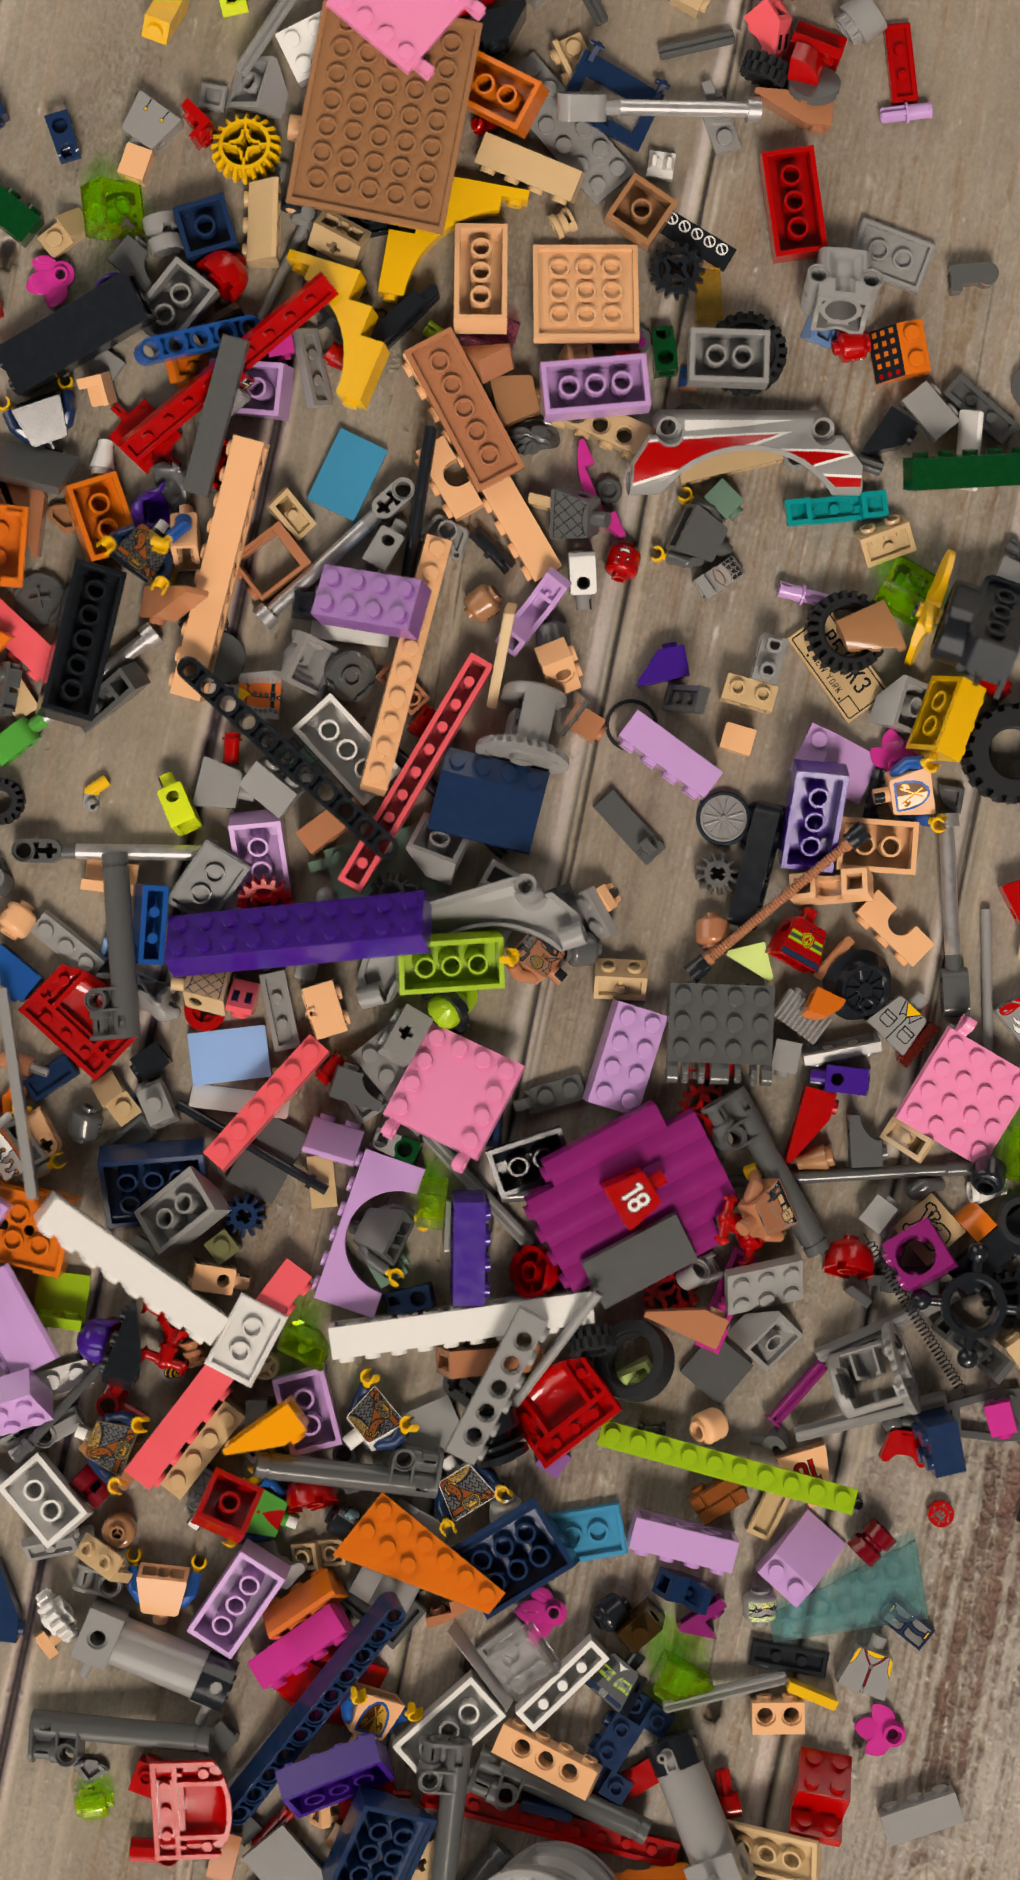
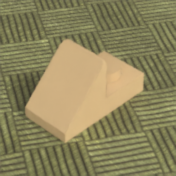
M78 207L55 217L57 223L42 233L37 239L48 254L56 260L94 231L95 227Z
M284 487L267 504L271 516L280 521L290 535L298 542L317 524L287 487Z
M112 1069L90 1085L102 1107L106 1106L121 1127L143 1112L142 1108Z
M892 1116L879 1136L882 1140L920 1164L935 1142Z

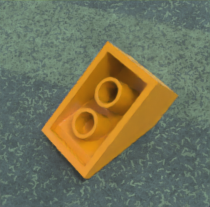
M290 1395L228 1440L222 1452L225 1455L285 1446L290 1441L292 1444H295L306 1436L305 1433L308 1431L309 1419Z

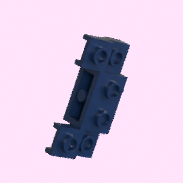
M641 1691L628 1717L618 1713L615 1709L613 1711L608 1710L601 1722L603 1724L602 1729L599 1733L595 1732L591 1736L587 1745L590 1748L586 1754L595 1757L598 1763L603 1765L594 1788L598 1790L599 1794L619 1806L622 1805L634 1785V1781L618 1770L643 1729L662 1738L676 1718L672 1712L665 1713L663 1707L644 1691Z

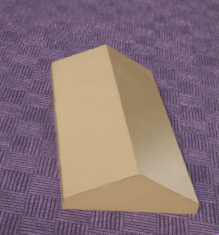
M727 1819L735 1843L744 1842L756 1875L774 1880H819L822 1863L819 1841Z

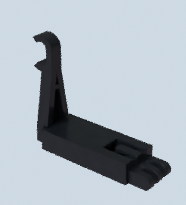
M430 284L420 294L414 289L374 327L370 338L384 342L389 350L440 300L437 286ZM322 308L318 311L323 316L317 322L318 330L327 327L343 344L339 323Z

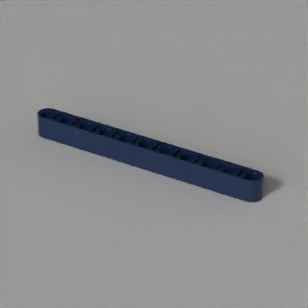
M385 1592L376 1599L229 1788L232 1801L231 1824L242 1825L251 1818L278 1783L275 1771L282 1769L284 1765L294 1762L348 1694L350 1688L355 1685L406 1619V1612L396 1593Z

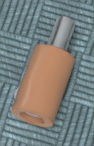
M4 1049L0 1055V1066L7 1069ZM19 1052L23 1075L30 1076L31 1073L43 1077L49 1075L50 1070L35 1064V1058Z

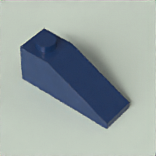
M0 1556V1642L16 1643L20 1635L25 1633L26 1619H22L23 1610L3 1557Z

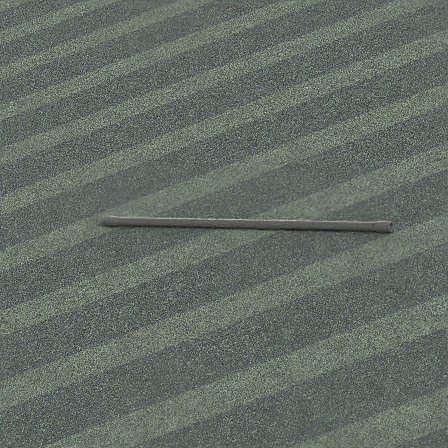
M958 1160L929 1164L792 1171L791 1173L797 1184L931 1176H970L971 1162L969 1160ZM744 1174L727 1175L733 1188L748 1186L749 1180H747ZM528 1189L501 1198V1203L524 1202L523 1197L531 1192Z

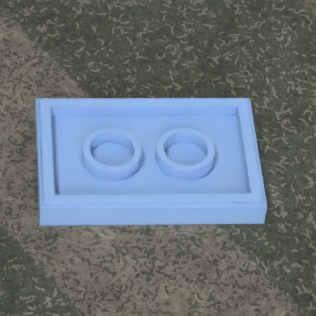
M266 1024L187 1034L193 1086L272 1076Z

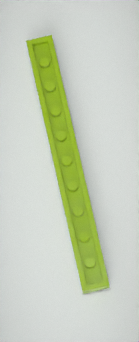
M609 1421L601 1426L596 1444L848 1515L853 1513L858 1493L857 1488Z

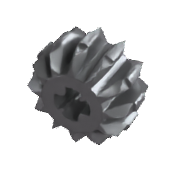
M711 852L712 862L706 856H703L701 860L706 866L696 865L695 869L703 871V874L695 875L694 878L695 880L704 879V882L699 885L700 889L709 885L708 895H712L716 887L718 896H722V886L728 892H731L732 887L728 884V881L737 883L738 879L731 877V874L738 873L739 869L734 868L730 870L729 866L734 864L735 860L732 858L725 863L726 853H722L719 861H717L716 852ZM712 868L716 870L722 869L723 874L720 875L723 878L721 880L718 878L713 880L710 877V874H713L710 872Z

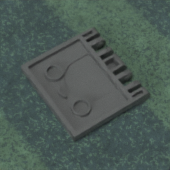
M669 982L665 1081L677 1083L678 1062H681L680 1080L681 1083H687L689 1079L688 1062H696L697 1084L704 1083L705 1063H709V1084L728 1085L729 1064H733V1085H739L741 1081V1064L749 1065L748 1082L750 1086H756L757 1065H760L759 1085L771 1086L775 986Z

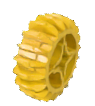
M246 112L244 119H240L239 115L236 114L234 122L231 123L230 120L226 119V127L218 126L219 134L213 135L214 144H211V151L214 153L212 154V160L214 163H217L216 168L218 172H223L224 178L229 179L232 177V181L235 184L242 179L243 184L247 186L249 179L257 181L259 176L266 179L268 177L267 171L275 172L273 164H280V157L278 155L282 154L280 136L276 135V128L274 126L270 127L267 119L261 121L260 116L256 114L251 120L250 115ZM251 134L262 137L267 143H261L260 140L252 139ZM226 156L240 159L242 165L231 162Z

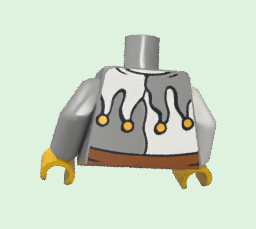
M12 1105V1111L10 1113L7 1111L0 1117V1176L5 1181L14 1178L17 1182H24ZM31 1106L27 1107V1112L29 1114L32 1111ZM31 1135L37 1179L49 1174L52 1168L60 1169L67 1165L68 1161L62 1165L56 1162V1157L64 1152L53 1154L50 1161L45 1163L47 1157Z

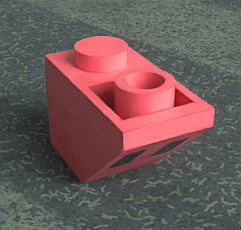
M763 0L745 15L744 19L748 23L747 27L750 33L761 44V50L767 51V54L772 53L775 54V57L784 59L789 46L792 17L781 0Z
M239 978L233 979L225 1010L231 1011L230 1016L246 1019L248 1015L255 1014L261 984Z

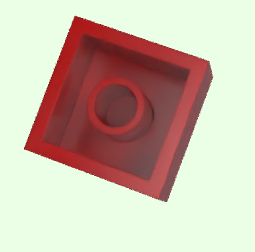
M216 1467L209 1478L191 1523L239 1544L245 1536L264 1488Z

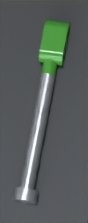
M149 622L138 629L140 635L107 659L102 683L120 667L130 663L149 647L155 650L164 643ZM38 715L28 720L24 716L1 732L0 766H7L35 745L42 738L39 732L54 720Z

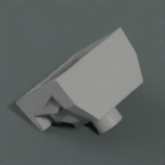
M293 629L291 632L293 640L282 654L281 672L274 671L273 675L321 698L326 688L324 678L326 666L331 658L342 650L309 633Z

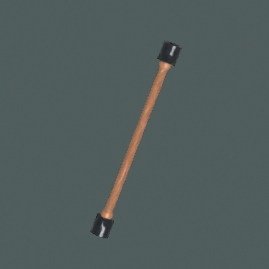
M859 821L843 835L844 839L840 841L839 846L834 848V851L831 850V853H828L829 855L818 861V864L813 865V868L811 867L810 870H807L805 875L800 876L784 892L782 891V894L771 900V903H768L769 905L766 904V907L758 911V914L753 915V918L751 917L750 920H747L748 922L742 924L740 929L738 928L737 931H734L735 933L729 935L727 940L724 939L711 952H707L703 956L700 954L687 963L684 969L697 983L705 977L712 969L711 966L715 963L716 958L718 959L721 954L729 950V947H732L731 945L734 946V943L736 944L737 941H740L742 937L747 935V932L749 933L750 930H753L752 928L758 926L760 921L762 922L763 919H766L765 917H768L773 911L781 907V904L783 905L786 900L794 896V893L799 892V889L805 887L807 882L809 883L810 880H813L812 878L818 876L820 871L823 872L828 865L830 866L833 861L841 857V854L849 852L852 848L856 850L871 839V835Z

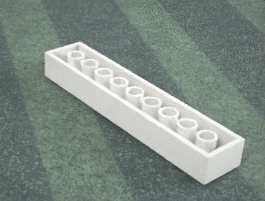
M590 1286L576 1293L567 1288L566 1290H554L549 1295L536 1298H525L521 1295L487 1299L485 1300V1306H453L451 1304L404 1314L388 1315L387 1313L374 1315V1318L365 1316L331 1321L328 1331L332 1360L339 1359V1363L355 1361L354 1357L364 1355L365 1359H375L381 1357V1353L391 1352L392 1356L403 1355L407 1353L408 1349L417 1348L418 1352L433 1350L435 1345H444V1348H454L460 1346L459 1342L470 1341L471 1345L482 1344L486 1342V1338L496 1337V1341H501L519 1305L547 1319L548 1325L546 1327L550 1328L549 1334L560 1333L591 1294ZM593 1309L579 1327L585 1328L587 1325L595 1323ZM522 1332V1337H531L530 1334Z

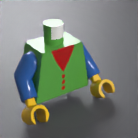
M249 1467L248 1470L253 1474V1467ZM243 1477L244 1480L264 1488V1491L245 1536L239 1544H243L246 1538L254 1543L268 1541L271 1537H276L280 1525L295 1530L300 1515L286 1511V1490L280 1482L267 1479V1477ZM231 1540L221 1541L222 1544L229 1548L235 1547L238 1544Z

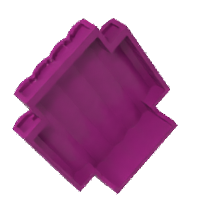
M650 1100L539 1159L543 1166L539 1168V1171L545 1182L550 1181L551 1183L543 1187L537 1186L529 1189L531 1193L523 1197L527 1204L523 1206V1209L530 1221L535 1220L538 1228L534 1231L541 1244L547 1243L550 1251L546 1254L553 1267L559 1265L562 1274L558 1275L564 1289L570 1288L573 1293H576L591 1284L580 1261L673 1212L677 1215L696 1256L719 1245L714 1239V1236L718 1235L719 1229L713 1218L723 1211L725 1200L722 1198L725 1195H735L738 1203L740 1201L696 1113L692 1109H688L664 1122L656 1104ZM636 1167H639L647 1177L660 1169L668 1183L656 1190L662 1203L630 1231L620 1219L599 1184Z

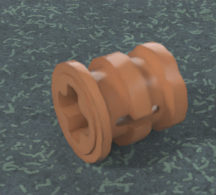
M192 1338L183 1340L178 1344L179 1347L184 1349L182 1355L183 1358L187 1359L189 1368L204 1365L207 1359L204 1355L206 1352L205 1346L197 1343Z

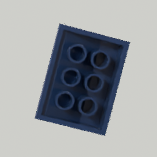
M448 747L427 829L529 855L550 772Z
M192 1138L99 1146L97 1166L107 1228L141 1226L134 1211L189 1166H193L209 1180L207 1156L203 1153L206 1149L205 1139Z
M535 1496L451 1547L506 1592L490 1614L484 1613L487 1620L570 1570L580 1561L567 1537Z
M359 1786L321 1871L323 1880H411L438 1822L437 1817L383 1790Z

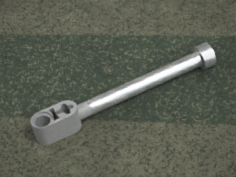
M561 91L557 92L556 120L567 122H605L607 115L729 117L744 118L745 123H760L762 99L760 96H746L745 101L607 99V93Z
M400 477L391 483L373 500L372 509L266 606L261 602L252 612L271 630L279 623L276 617L292 604L295 590L306 591L321 577L324 564H336L379 523L391 521L413 501L415 491L413 482L406 477ZM400 485L410 487L411 492L407 497H400L396 494V489ZM392 494L393 499L399 504L396 506L393 501L388 506L389 513H378L380 511L379 504L387 505L391 501L389 495Z

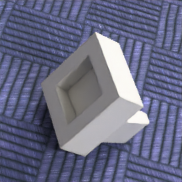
M650 150L646 179L672 182L676 154Z

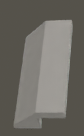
M402 1498L399 1499L397 1504L442 1541H447L453 1530L451 1526L445 1529L447 1536L445 1538L439 1529L441 1523L438 1518L422 1511ZM362 1566L349 1592L371 1606L381 1594L394 1592L407 1613L420 1588Z

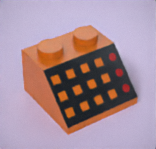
M922 319L899 322L868 332L871 341L870 358L875 385L926 377L930 373L931 365Z

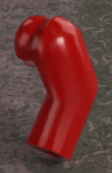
M474 118L471 122V129L479 136L485 135L486 132L491 133L498 128L497 125L483 118Z

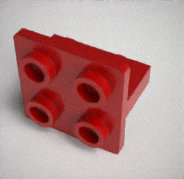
M799 21L784 61H787L788 65H790V59L798 41L815 48L823 58L824 66L836 72L847 43V38Z

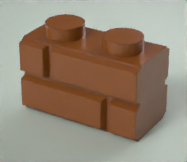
M712 1477L713 1480L706 1485L702 1482L691 1488V1494L687 1497L706 1527L750 1499L742 1485Z

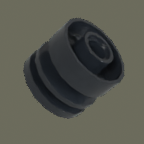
M510 1406L506 1414L502 1412L497 1422L501 1423L494 1438L488 1437L485 1443L488 1446V1450L482 1461L476 1460L478 1468L506 1464L529 1450L528 1443L521 1441L525 1438L524 1432H511L512 1429L520 1424L514 1406ZM491 1408L481 1412L483 1416H491L495 1410ZM473 1427L467 1431V1436L472 1440H477L482 1436V1432L480 1429Z

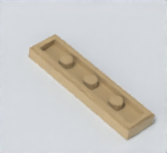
M508 602L506 604L486 704L488 708L496 709L499 700L517 604Z

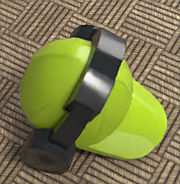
M477 990L421 995L424 1000L432 997L428 1002L427 1010L429 1016L434 1019L433 1021L443 1029L456 1027L453 1032L460 1035L470 1026L468 1014L478 1001Z

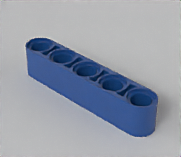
M245 315L151 336L141 341L135 347L134 358L140 365L150 366L219 350L222 340L218 335V329L224 330L228 336L241 339L246 334L243 330V324H247L253 329L261 321L254 315ZM194 335H198L202 338V346H199L194 342ZM169 340L177 343L178 352L170 349ZM144 346H148L153 350V357H148L144 353Z

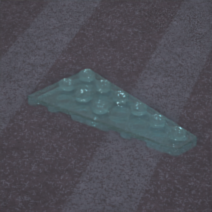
M913 1539L899 1549L886 1553L872 1567L865 1564L836 1579L824 1588L813 1591L797 1608L790 1603L777 1610L776 1618L770 1622L773 1642L928 1619L916 1540Z

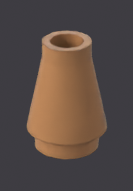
M822 1144L799 1154L796 1157L798 1170L830 1169V1166H835L832 1146Z

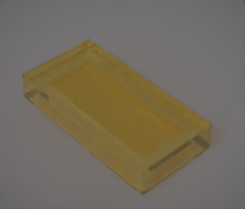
M705 268L706 274L699 275L704 283H696L698 290L695 293L696 323L723 321L720 268Z

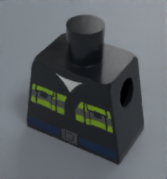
M639 1651L635 1654L630 1652L626 1659L614 1652L609 1655L610 1659L584 1683L618 1713L626 1717L630 1714L647 1682V1678L637 1670L646 1659Z

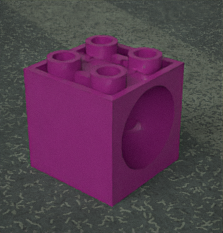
M928 1217L881 1244L885 1250L881 1252L888 1266L896 1268L898 1274L895 1277L905 1291L909 1290L913 1293L917 1289H924L959 1268L950 1250ZM914 1240L927 1244L930 1241L936 1250V1256L933 1258V1267L922 1275L912 1271L907 1274L901 1264V1258L905 1252L904 1248Z

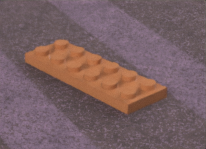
M451 326L404 351L478 493L525 469L520 456Z

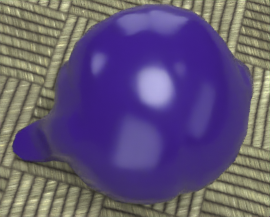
M162 482L158 488L144 491L133 500L131 516L134 525L138 526L140 523H144L151 528L158 518L169 524V507L162 495L166 485L165 482Z
M120 1317L115 1320L94 1318L82 1325L77 1335V1348L84 1359L101 1364L111 1327L119 1321Z

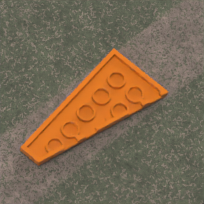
M385 1493L379 1495L333 1553L334 1556L487 1614H490L506 1593Z

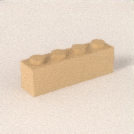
M488 132L484 135L474 161L481 165L479 170L492 176H494L495 172L505 175L504 181L518 186L519 181L529 185L527 190L542 196L543 191L552 194V201L565 206L567 201L575 203L586 173Z
M734 451L708 458L684 471L677 478L679 486L683 487L779 464L784 458L782 455L766 451Z
M227 1396L216 1409L211 1419L199 1431L200 1433L194 1441L184 1450L178 1462L166 1473L167 1476L160 1485L181 1500L245 1418L246 1410Z

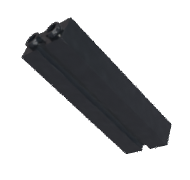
M125 270L0 344V367L6 371L9 377L8 383L12 391L19 396H30L157 321L158 319L149 301H146L142 294L144 291L134 272Z

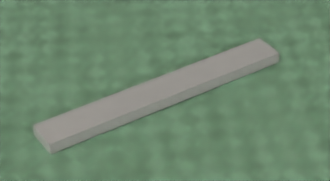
M0 988V1021L26 1198L30 1201L39 1200L40 1194L11 996L7 988Z

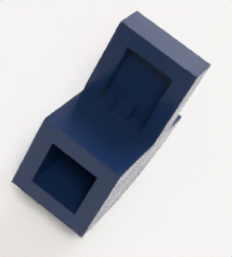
M665 1567L659 1568L652 1588V1592L664 1600L683 1604L697 1614L706 1615L714 1592L713 1589L706 1586V1582L702 1579Z

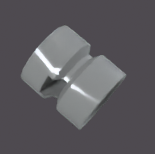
M173 211L156 212L141 220L145 235L150 237L147 243L152 258L168 257L184 249L180 233L175 232L178 226Z

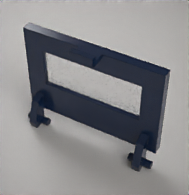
M591 39L589 41V44L593 46L591 51L583 49L564 90L607 93V99L663 100L665 95L662 93L664 89L669 90L670 85L667 84L668 81L656 78L655 83L658 84L656 90L597 56L598 51H603L605 46L602 45V42ZM607 115L605 122L585 123L633 151L638 152L655 116Z

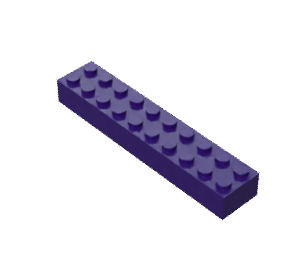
M414 891L169 916L164 961L173 977L430 953L432 907L425 891Z

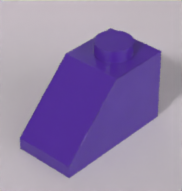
M677 641L662 644V649L656 652L637 681V688L689 678L690 672L684 645L678 646Z

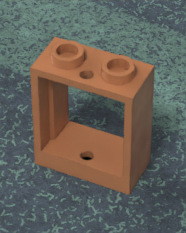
M280 521L276 522L245 546L241 563L277 536L299 565L265 592L261 591L241 564L238 569L237 579L244 578L249 585L246 591L254 601L260 599L263 604L296 579L312 564Z
M355 796L351 798L361 809L365 810ZM344 805L340 810L342 818H349L353 814V807L351 805ZM326 809L298 830L296 834L312 855H316L349 829Z

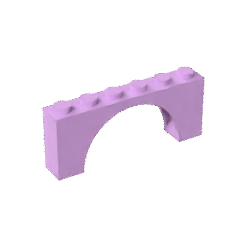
M366 1147L365 1152L359 1151L354 1165L359 1167L356 1177L351 1176L346 1188V1191L350 1192L348 1201L342 1200L337 1214L342 1217L339 1226L333 1225L329 1237L333 1244L330 1251H324L320 1262L324 1269L321 1276L316 1274L311 1290L316 1291L314 1295L316 1299L374 1318L383 1290L374 1287L364 1280L352 1265L346 1245L349 1222L357 1209L374 1196L392 1191L417 1194L426 1167L418 1164L412 1165L384 1154V1152Z

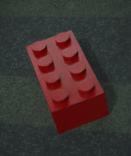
M814 145L761 152L759 168L773 264L817 258L819 250L823 247H828Z

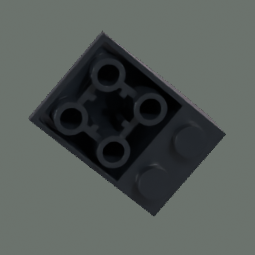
M135 1300L131 1301L130 1306H124L119 1318V1324L122 1325L120 1331L114 1330L109 1343L111 1353L110 1355H104L99 1367L103 1383L130 1393L133 1391L142 1367Z

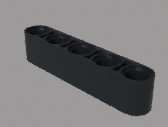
M759 800L756 805L729 912V925L740 927L745 922H748L747 920H750L751 917L753 918V915L758 914V911L763 909L782 832L786 809L784 805Z

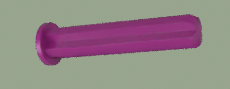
M815 1360L769 1415L765 1413L764 1416L781 1429L780 1424L824 1375L827 1367L819 1360Z

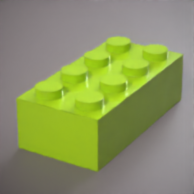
M499 930L431 934L430 953L395 956L396 988L399 994L413 995L505 988L504 964L499 961L500 957L504 956L503 935Z

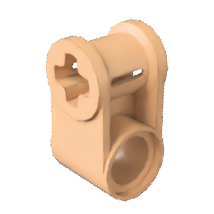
M39 1106L28 1114L30 1133L46 1157H50L61 1151L63 1142L55 1130L49 1115L42 1106ZM51 1140L53 1142V1145L50 1147L51 1149L45 1150L44 1145H46V1141Z

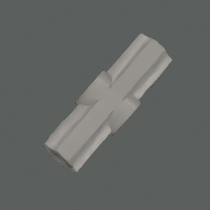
M76 1405L69 1408L49 1429L52 1433V1439L44 1440L41 1438L34 1446L35 1450L33 1452L29 1451L21 1461L75 1432L79 1423L86 1425L80 1409ZM38 1426L5 1444L11 1459L16 1464L19 1462L11 1455L22 1444L20 1441L23 1438L27 1439Z

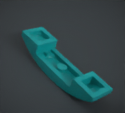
M886 490L861 492L860 496H832L812 499L808 497L784 500L787 527L838 524L889 516Z

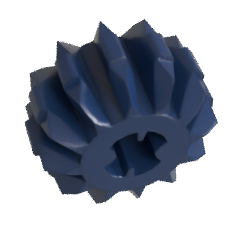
M249 1193L244 1194L243 1201L238 1194L234 1195L236 1204L232 1201H227L232 1211L225 1215L226 1217H231V1219L226 1220L224 1226H229L233 1223L234 1227L230 1233L234 1234L237 1229H241V1238L245 1237L246 1229H248L251 1236H254L256 1232L253 1226L262 1230L264 1225L258 1220L267 1219L266 1214H259L260 1211L266 1208L265 1204L257 1207L255 1204L259 1201V1197L256 1196L250 1202ZM240 1209H243L245 1212L250 1211L251 1215L248 1218L250 1221L246 1222L244 1218H239Z

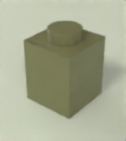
M228 1226L203 1244L218 1265H221L243 1247L235 1235L230 1233L231 1230Z

